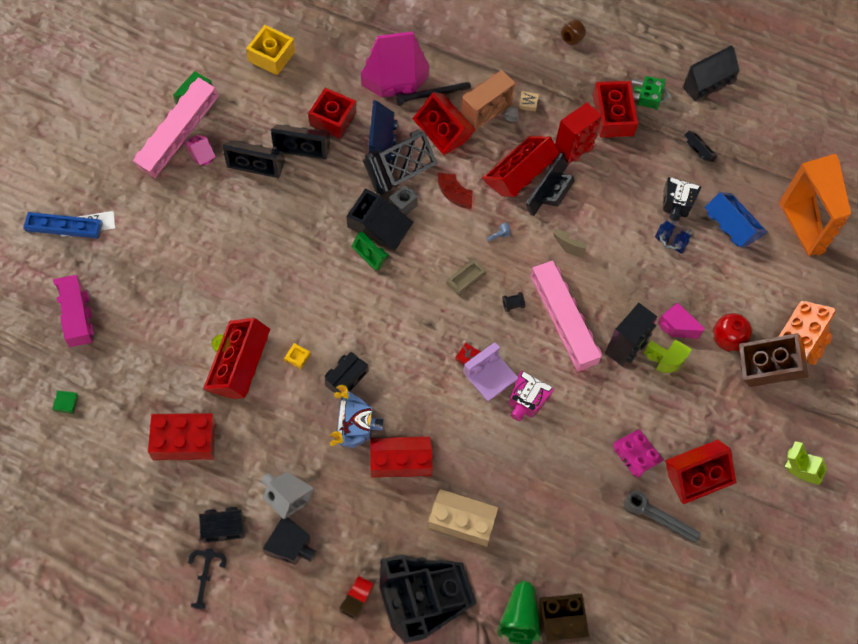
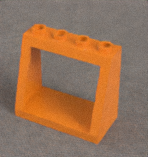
M836 154L802 163L779 201L783 212L808 256L814 254L821 255L826 252V248L833 242L834 237L840 233L839 230L847 223V219L851 215L842 170ZM816 194H818L831 217L824 229Z

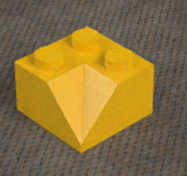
M264 25L246 48L248 62L278 76L295 53L294 38Z

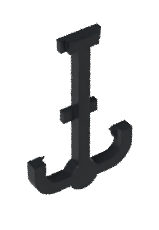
M207 548L204 551H193L189 556L188 564H193L194 557L197 555L204 556L205 558L203 574L197 577V580H201L197 603H191V608L206 609V604H202L206 581L211 579V577L207 576L210 560L214 557L221 558L222 562L219 566L226 568V557L222 553L214 552L211 548Z

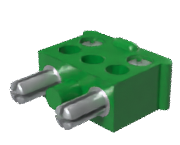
M645 76L644 81L632 79L631 84L636 85L634 89L636 93H633V98L639 100V106L658 110L660 103L670 99L671 94L664 87L665 78L658 79ZM663 90H665L667 96L661 100Z

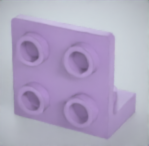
M496 342L464 364L463 373L486 401L493 399L518 379L499 356L500 347Z

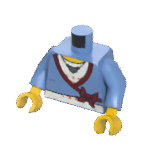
M345 385L336 387L341 393H334V397L338 399L343 397V400L340 403L338 429L329 435L335 438V440L330 442L331 446L339 444L340 446L355 448L370 440L371 430L383 431L384 419L372 418V407L349 392Z

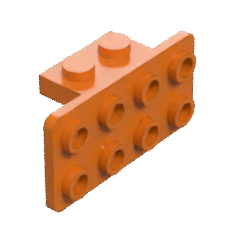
M801 301L778 337L798 333L804 341L806 362L815 365L818 359L822 358L827 344H830L832 341L829 323L836 311L832 307Z

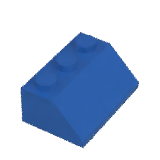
M719 192L704 207L708 211L707 215L720 224L719 228L732 237L731 241L737 247H747L768 233L732 193Z

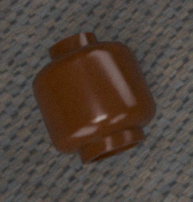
M578 20L570 21L561 30L563 41L569 45L579 43L586 35L585 26Z

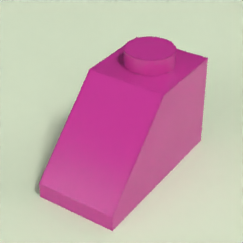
M200 134L183 142L198 165H208L212 162V159L216 158L208 139Z
M678 302L665 312L658 322L661 330L668 333L671 337L698 339L705 330Z

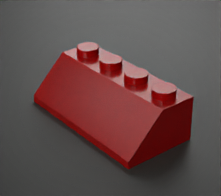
M528 136L482 177V180L501 196L515 197L522 188L532 182L531 180L534 177L540 175L546 166L552 164L560 153L551 136Z
M255 317L229 321L203 390L230 399L246 398L265 343L268 340L270 328Z

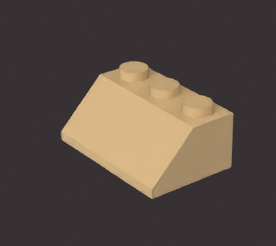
M440 489L432 508L428 528L487 547L498 507Z

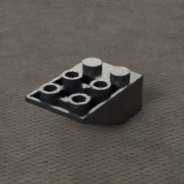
M366 188L347 214L348 228L358 233L363 232L370 239L396 251L413 224V221L382 196Z

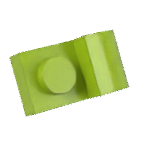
M675 339L670 348L666 350L651 340L643 354L649 360L659 363L656 368L657 371L672 373L683 365L692 349Z
M795 441L793 447L787 453L788 461L785 468L792 475L803 481L820 485L828 469L824 459L807 454L804 444Z

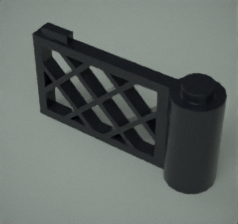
M417 129L409 133L411 137L377 154L370 152L365 155V159L362 161L376 194L385 193L401 182L437 164L425 131ZM419 137L423 141L421 149L414 146L416 139ZM403 145L409 147L407 156L399 154ZM413 149L420 151L417 161L410 158ZM385 154H394L392 164L387 163L384 157ZM424 154H427L431 161L426 165L421 163ZM398 156L405 159L403 168L395 166ZM409 161L416 163L413 172L406 170ZM394 168L401 171L399 179L395 181L392 176Z

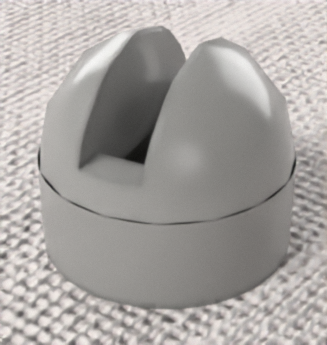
M511 106L506 109L504 117L507 121L515 122L518 120L519 111L516 107Z

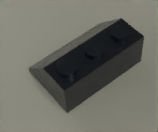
M731 45L690 66L683 88L694 101L705 99L709 94L718 92L724 86L732 85L737 80L740 69L734 47Z
M279 124L271 129L273 148L283 151L284 154L327 159L330 146V132Z
M230 140L223 145L227 168L279 179L285 162L283 151L277 148L271 149L258 144L253 145Z

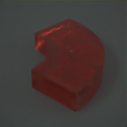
M437 173L438 186L442 194L453 204L471 209L472 190L462 187L456 180L455 174Z

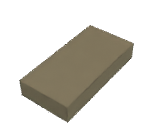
M473 259L447 279L446 284L459 296L486 274V270Z

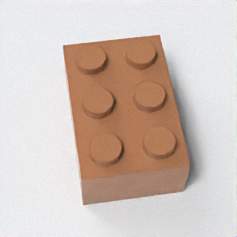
M502 70L492 74L488 80L479 83L475 89L463 95L461 114L476 131L512 105L516 83Z

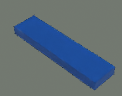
M28 212L23 228L29 232L99 239L102 220Z

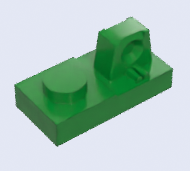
M363 232L357 234L351 246L375 271L380 270L382 264L389 256L383 248H378Z

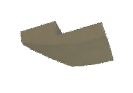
M555 229L554 237L564 251L583 258L587 242L569 239L570 232Z

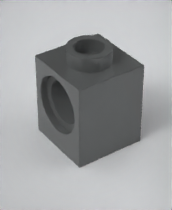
M406 185L389 197V203L404 215H407L417 207L418 196L413 189H409Z

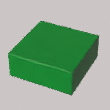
M57 390L52 410L54 412L74 414L79 395L75 392Z

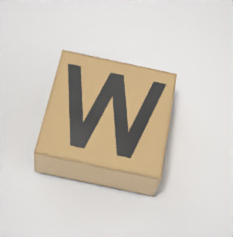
M522 91L519 109L536 112L539 94Z

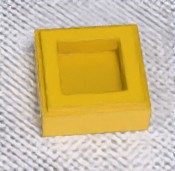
M294 343L284 357V361L301 370L310 357L311 352Z

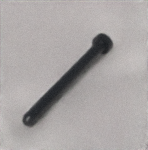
M464 82L405 95L396 93V100L398 105H403L406 101L430 97L433 92L445 94L469 89L471 84L470 82Z

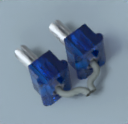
M666 220L664 224L660 225L655 238L664 244V248H671L683 254L691 238L692 231L688 229L684 232L682 230L679 234H676L671 245L667 246L677 222L672 220L668 222Z

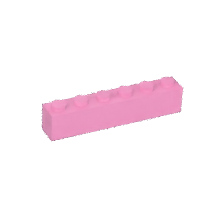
M199 77L195 82L191 83L189 90L180 97L178 104L169 111L167 118L158 125L156 132L147 139L141 151L136 153L133 162L140 170L153 178L158 176L219 97L216 88Z
M553 260L532 267L530 277L577 372L598 365L602 356L601 349L595 345L593 334L590 329H587L585 318L582 313H579L577 302L574 297H571L568 284L561 277L560 268L555 266Z

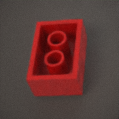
M596 82L593 91L594 107L602 115L598 129L599 138L634 136L638 121L631 82Z
M588 102L560 120L555 145L559 153H564L568 165L571 162L578 161L581 155L585 152L589 153L594 148L602 115Z
M213 413L151 414L148 454L151 459L213 460L216 427Z

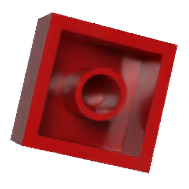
M324 88L308 112L309 126L330 132V135L341 139L357 114L356 100Z

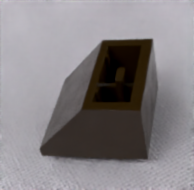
M583 593L540 597V627L543 644L584 642L590 637Z

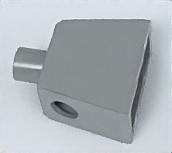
M266 473L261 480V483L266 486L263 495L264 500L283 519L307 505L314 490L313 487L289 473H283L276 478L270 473Z

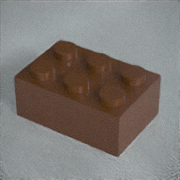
M798 333L739 344L743 381L749 387L808 378L804 341Z

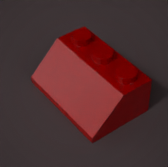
M433 92L412 118L421 130L425 131L427 137L443 155L463 145L475 132L474 127L444 94Z
M430 437L370 438L371 478L432 476Z
M719 439L665 460L668 478L683 505L737 483L731 448Z

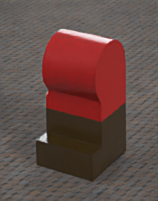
M358 576L345 600H343L340 612L357 621L372 592L374 583Z

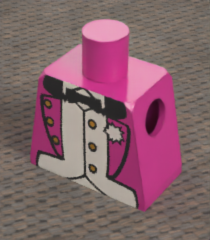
M521 371L509 401V405L514 408L511 417L516 421H521L524 415L533 418L551 398L554 388Z

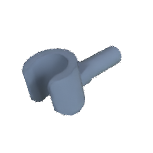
M501 224L499 226L500 231L487 237V241L490 242L500 236L508 237L510 235L509 224Z

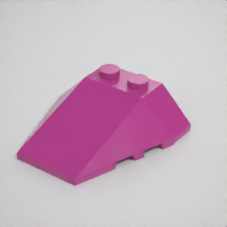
M413 31L377 36L370 50L371 55L366 59V65L360 72L361 86L380 97H392L396 93H415L429 77V63Z

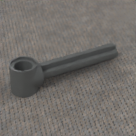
M633 491L625 498L624 508L627 512L638 515L643 513L693 543L699 540L701 535L699 531L648 503L649 499L641 491ZM631 498L638 500L639 506H634Z

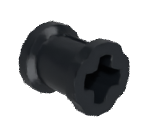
M522 292L509 297L506 295L502 296L505 312H510V309L519 307L521 309L525 308Z

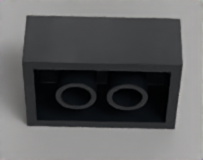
M638 303L615 329L605 354L622 367L627 362L631 364L636 358L638 351H642L648 344V340L657 326L655 321L658 316Z

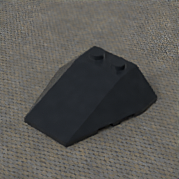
M397 555L380 560L379 588L390 626L405 644L426 639L476 604L463 563L445 560H426L423 557L411 558L407 557V555Z

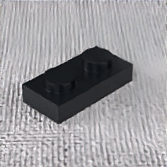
M689 130L684 135L688 139L687 143L699 151L698 155L704 161H714L718 157L695 131Z

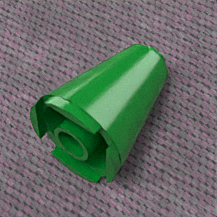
M521 581L514 586L498 626V636L500 638H503V635L508 637V642L532 644L533 640H536L537 643L540 641L541 631L536 588L528 581Z

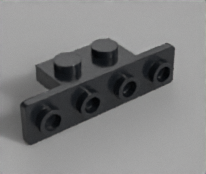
M564 153L558 155L533 194L528 198L526 206L530 215L535 216L542 204L558 207L575 182L573 176L563 174L568 167Z

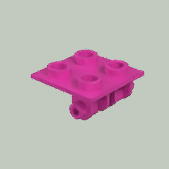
M640 429L614 442V452L622 458V462L627 459L628 462L625 466L630 465L628 469L637 478L641 477L644 474L643 472L664 461Z

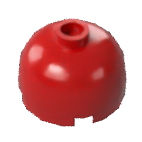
M725 314L718 319L713 327V339L723 350L738 352L740 351L739 344L750 342L753 329L748 319L741 314Z

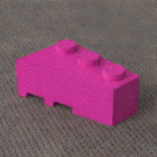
M77 275L53 279L54 285L59 291V297L56 298L57 303H60L62 315H60L64 340L69 347L93 343L92 335H95L93 324H90V318H93L91 307H88L87 301H90L89 291L84 289Z

